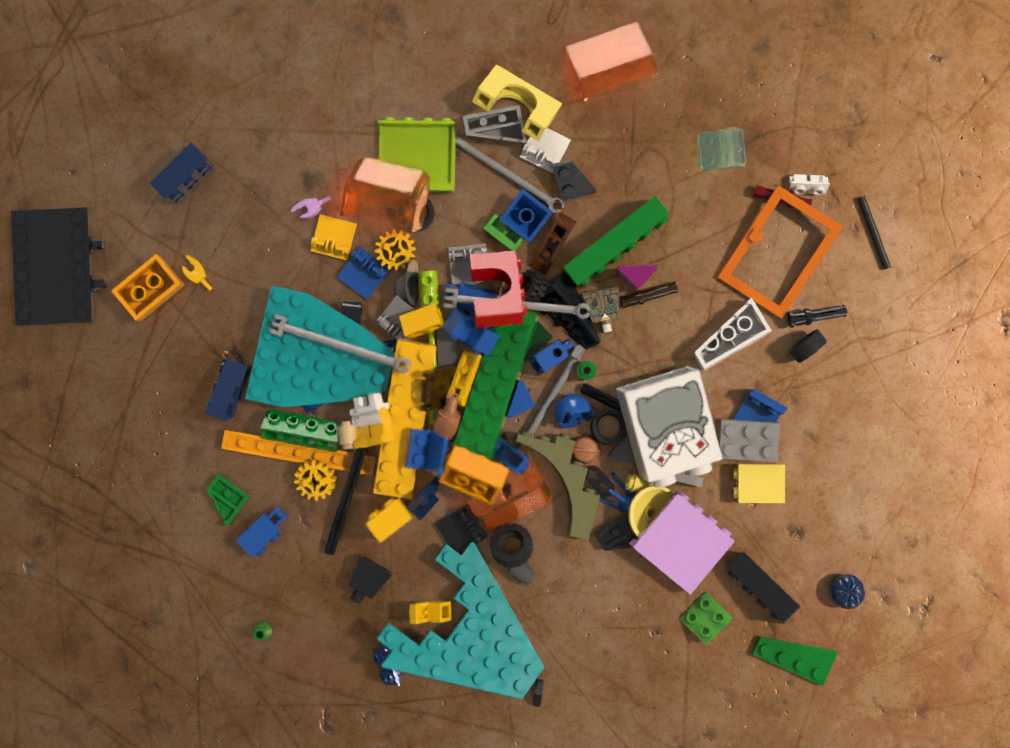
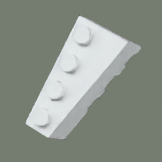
M751 298L693 356L704 372L769 335L772 330Z

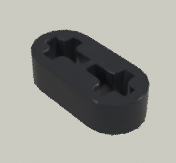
M588 467L586 480L601 496H612L611 493H602L603 487L600 485L601 482L605 485L610 484L611 487L609 489L615 491V486L598 467ZM590 470L598 471L596 474L600 479L598 482L594 478L589 479Z

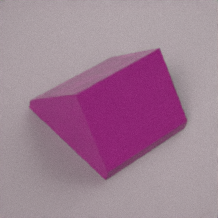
M657 265L618 266L616 273L636 291L657 270Z

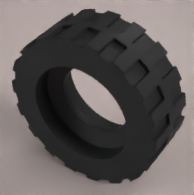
M507 523L503 526L501 525L497 530L495 529L490 537V550L493 558L499 565H503L506 568L520 567L532 556L533 542L530 533L520 524ZM509 537H515L521 542L519 551L514 554H508L502 549L504 540Z

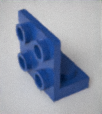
M750 389L733 419L777 421L780 414L784 415L787 407L755 389Z
M410 428L405 467L426 469L437 476H442L446 465L445 454L448 450L447 437L430 429Z

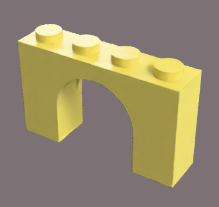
M497 64L479 86L472 100L473 103L488 112L500 98L507 97L520 101L530 112V117L522 132L537 141L545 133L562 105L559 101Z

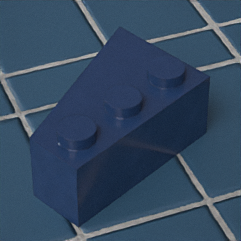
M230 359L222 362L219 369L220 376L214 384L213 394L205 411L206 415L224 421L234 420L251 366Z

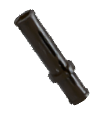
M673 281L647 290H637L636 293L620 297V302L623 305V309L637 304L643 305L644 302L678 293V287L676 282Z

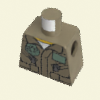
M618 287L581 294L583 302L588 304L591 309L587 312L591 313L589 317L592 323L600 322L602 333L613 331L611 320L619 318Z

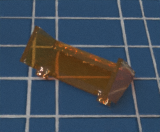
M526 450L525 453L534 469L524 476V484L527 491L494 508L492 505L479 499L472 500L470 495L463 493L474 515L486 532H494L499 526L507 523L510 524L550 502L551 493L529 450Z

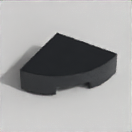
M537 679L535 683L533 705L536 707H540L544 680Z

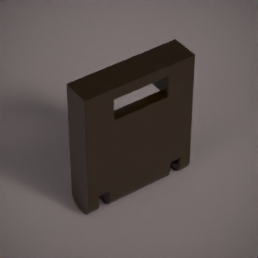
M449 364L423 372V377H430V379L422 380L421 403L425 404L421 406L422 411L428 412L445 407L446 397L458 366Z

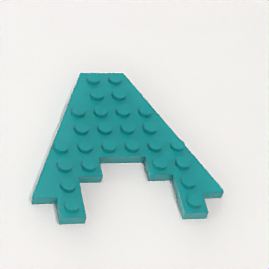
M470 541L461 555L445 544L434 560L463 582V585L453 599L467 609L466 613L446 641L429 630L419 645L387 623L376 638L391 650L381 666L523 699L544 669L542 662L475 543Z

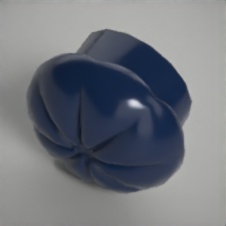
M841 575L832 584V599L841 608H856L865 598V586L854 575Z

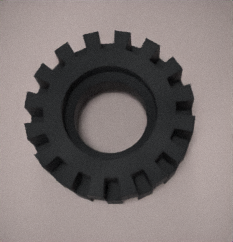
M527 269L526 273H522L523 285H520V289L524 288L525 300L522 301L540 302V297H543L545 295L543 292L547 290L545 287L548 285V282H546L547 278L533 269Z

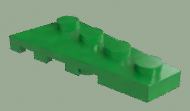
M759 636L752 654L823 686L839 651Z

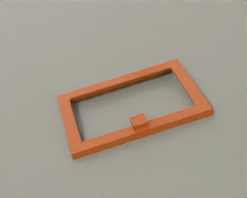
M778 185L718 278L782 319L843 226ZM780 199H783L828 228L829 232L781 304L777 305L731 274L751 243L759 244L764 236L759 231Z

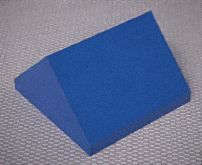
M522 189L499 220L530 243L544 227L553 212Z
M521 380L518 382L507 415L508 418H512L535 406L524 382Z

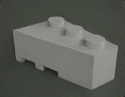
M520 105L462 116L467 136L527 143L525 133L522 132L524 126Z

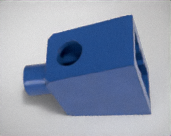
M570 339L562 343L558 340L529 359V362L538 376L569 357L568 352L575 347Z

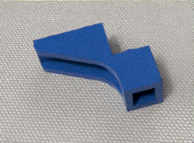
M500 437L494 458L499 460L514 474L519 472L523 474L529 467L527 463L529 458Z

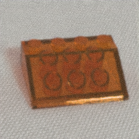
M638 22L566 47L584 101L655 77L658 73L652 52Z

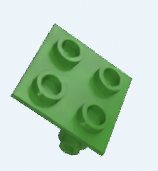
M707 592L680 618L706 646L733 619Z

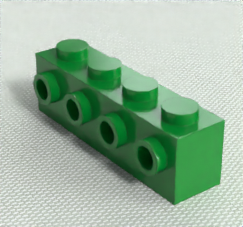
M266 409L261 426V439L337 452L339 447L338 426H341V423L334 420L328 421L317 417H307L296 413L290 414L279 410Z

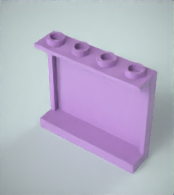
M673 490V497L637 540L633 538L629 544L691 595L735 541L730 538L732 534L724 527L720 529L716 526L718 522L710 515L705 517L702 514L704 510L696 503L692 506L688 502L690 498L680 491L678 494Z

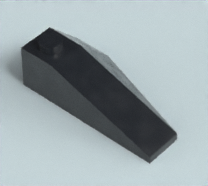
M565 272L547 281L548 285L545 286L547 290L543 292L545 295L540 297V302L536 301V303L577 306L583 303L575 285ZM586 308L579 310L582 315L587 313ZM539 311L544 316L547 314L552 318L557 327L561 326L568 331V336L585 350L601 342L590 317L581 319L576 314Z

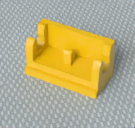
M435 303L399 316L404 335L410 340L441 329L445 324L440 308H437Z

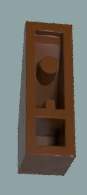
M560 212L529 266L546 275L577 221Z

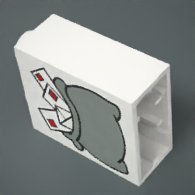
M686 366L616 388L639 476L649 483L653 482L654 487H665L675 483V474L689 470L691 476L706 474L713 470L712 462L722 460L699 370Z

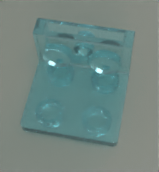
M731 127L699 134L703 171L728 167H747L743 129Z

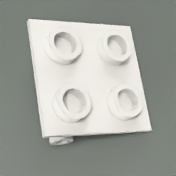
M547 128L539 141L529 137L520 157L554 174L552 164L561 161L571 140Z

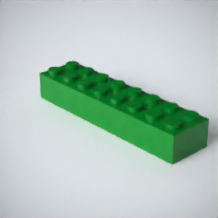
M527 310V316H523V324L493 326L492 329L500 337L489 356L483 355L452 449L455 446L467 449L468 452L481 455L491 462L493 461L539 321L538 313Z

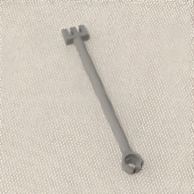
M456 135V145L546 203L554 214L562 212L561 209L564 208V203L560 198L549 197ZM558 203L560 209H553V204Z
M445 288V292L452 293V296H444V300H452V303H444L443 307L457 309L458 303L474 304V300L495 298L458 295L459 289ZM522 301V304H526V309L576 314L581 319H585L591 314L587 312L585 315H582L579 312L581 308H586L587 311L591 310L586 303L568 306Z
M274 314L273 318L280 320V323L272 321L271 325L278 327L277 331L269 329V333L282 337L285 331L393 366L400 373L410 371L407 367L403 369L399 367L400 362H405L406 366L411 367V362L407 358L394 359L289 325L287 324L288 318Z
M581 345L575 347L571 354L572 357L526 432L535 433L577 361L583 356L585 349ZM519 443L516 449L522 453L527 445Z

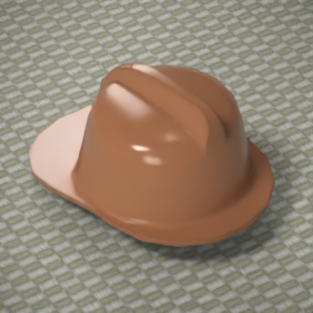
M579 434L570 439L576 441L571 461L575 460L584 463L583 465L597 466L606 463L610 459L608 455L612 452V446L599 443L593 435Z

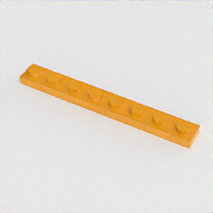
M230 430L224 431L221 449L298 463H305L306 460L312 463L313 459H316V463H319L323 460V465L330 464L329 468L348 472L355 455L354 452L342 450L331 452L261 439V436ZM365 455L360 474L373 476L376 456Z

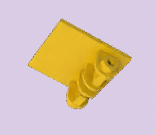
M320 214L314 238L312 237L311 240L312 246L310 251L347 261L357 224Z

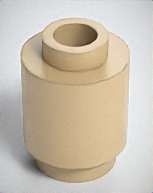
M352 421L341 422V426H338V435L342 450L353 449V441H356L355 427Z

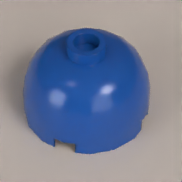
M572 393L562 396L554 410L557 426L560 425L561 428L581 425L579 421L585 419L587 422L594 415L590 403L583 396L573 395Z

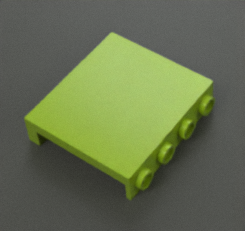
M384 117L383 120H378L380 130L377 191L455 193V121H452L451 118H440V121H433L432 118H421V121H414V118L409 117L402 118V121L395 120L392 117Z

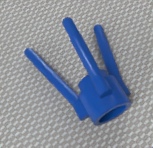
M611 472L615 481L627 495L622 497L612 489H609L608 491L619 500L618 504L603 497H600L599 501L618 509L622 513H628L631 501L635 495L625 489V485L614 472Z

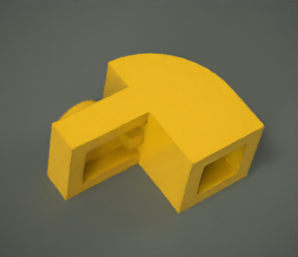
M425 600L409 604L410 624L451 621V601Z

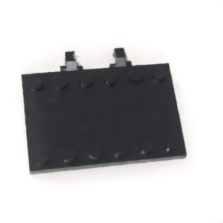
M89 208L11 211L15 325L94 322L93 293L96 292V288H106L107 282L106 279H94V275H92L91 255L93 250H105V242L94 241V237H90Z

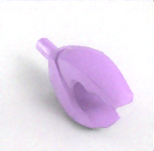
M328 196L319 201L317 198L304 199L295 204L290 211L295 212L303 207H307V213L299 218L310 219L321 211L320 205L332 200V198Z

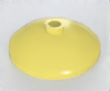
M648 486L640 490L632 499L628 518L630 527L638 538L673 497L674 494L670 489Z

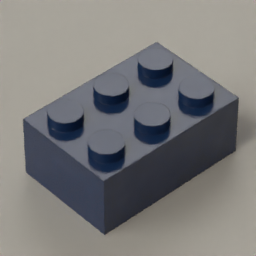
M190 143L150 182V185L168 202L172 204L175 202L179 203L184 199V194L189 189L192 190L198 185V180L202 176L205 177L212 171L211 167L214 164L194 144Z

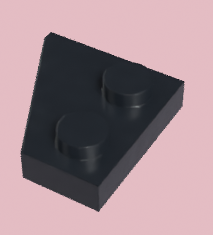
M571 159L552 164L559 197L562 201L596 193L595 187Z
M624 514L594 534L605 551L632 548L629 543L633 538L638 539L630 527L627 514Z

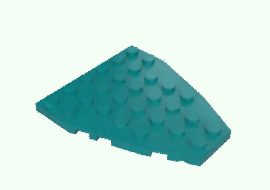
M271 286L245 399L279 407H293L344 402L387 391L392 366L285 331L282 337L269 333V329H275L276 331L278 327L271 325L272 321L280 323V320L273 318L274 314L288 318L287 324L395 358V353L364 327L310 294Z

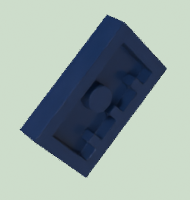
M436 476L406 507L419 520H422L439 500L434 495L439 490L437 486L440 484V479Z

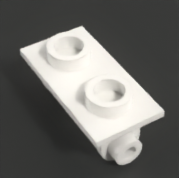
M793 174V176H789L790 187L788 192L797 195H822L827 193L830 183H828V177L824 175H810V181H807V175Z

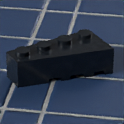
M744 551L727 567L730 571L728 575L735 582L740 580L744 584L742 588L749 595L753 593L758 598L756 602L763 609L767 607L772 612L770 616L777 623L781 621L785 624L800 609V605Z

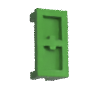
M496 213L483 230L509 251H516L525 239L499 220L501 217Z

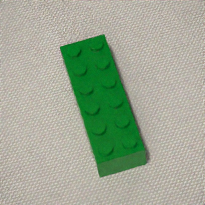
M654 196L565 265L562 271L566 273L576 288L579 285L583 288L591 282L592 279L590 277L592 275H600L607 269L605 265L609 262L614 264L622 257L621 253L623 251L628 253L636 247L637 240H645L653 233L652 229L654 227L657 230L668 221L667 217L670 213L657 196Z

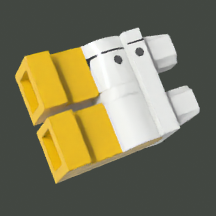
M381 393L368 395L369 406L366 397L354 398L355 409L349 410L356 433V441H353L354 449L395 441L388 411L389 403H383Z

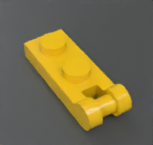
M464 350L448 393L458 395L460 390L458 405L463 407L467 406L468 396L483 357Z

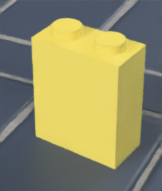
M736 464V468H733V479H736V487H733V498L736 499L737 503H785L784 464Z

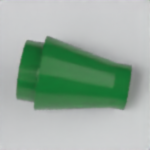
M266 622L256 624L253 629L254 638L258 641L268 640L272 635L271 626ZM259 631L263 632L262 636L258 634Z

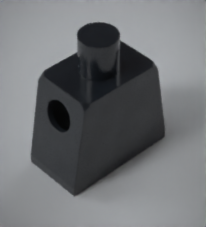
M361 555L349 583V586L355 589L350 599L358 604L361 603L365 595L372 599L393 573L366 556Z

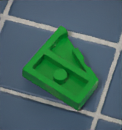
M217 474L207 488V492L213 499L217 511L220 512L224 524L228 527L250 495L220 474Z

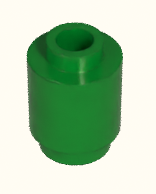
M590 361L581 362L576 369L577 376L582 380L592 379L596 375L595 365ZM584 367L590 368L589 374L583 372Z

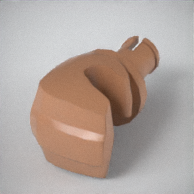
M455 393L447 394L446 405L439 410L432 429L451 441L456 439L462 421L461 412L457 410L459 395Z

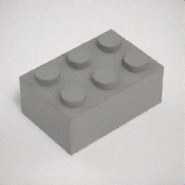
M720 418L719 448L722 459L778 462L780 423L778 421Z

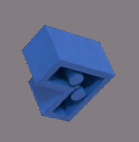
M453 308L442 327L448 332V337L456 341L458 338L461 339L463 344L471 347L470 350L478 355L484 353L489 356L500 337L491 327L476 328V318L456 308Z

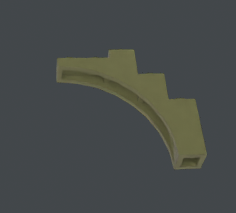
M521 431V434L515 433L514 441L525 444L539 452L559 474L569 503L567 534L589 540L600 495L595 494L596 490L587 487L582 490L588 468L583 467L584 463L572 460V464L570 463L576 441L570 440L571 436L560 433L559 436L554 435L552 442H550L551 438L540 436L539 439L533 438V433Z

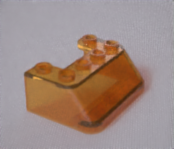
M370 157L361 158L357 161L344 186L340 216L356 217L360 213L363 201L396 209L395 223L398 229L409 233L418 231L423 227L430 176L421 169Z

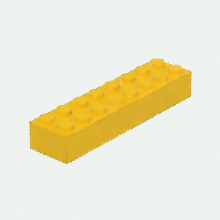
M398 339L395 359L407 358L411 362V367L406 366L405 362L399 363L401 369L405 367L410 369L407 373H400L393 367L388 411L395 441L381 444L374 494L412 499L416 469L405 467L410 428L423 429L426 411L421 410V406L425 405L421 403L422 380L430 379V377H423V372L433 369L437 345Z

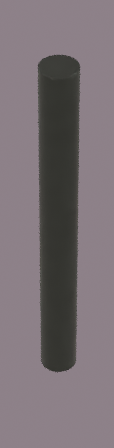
M859 197V204L884 270L891 267L866 197Z

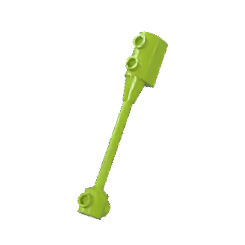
M418 272L420 308L433 303L436 304L437 308H440L438 272ZM435 331L428 333V344L436 345ZM437 350L435 353L433 369L438 368ZM441 408L427 412L428 426L434 425Z

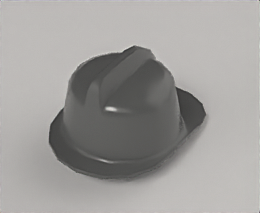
M411 260L406 272L399 274L394 281V297L397 295L402 300L409 301L412 306H415L418 302L419 268L415 260Z

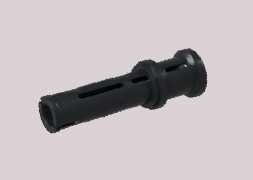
M844 304L811 311L807 308L799 312L788 311V325L790 328H794L795 325L805 324L807 326L814 321L846 317L847 308Z

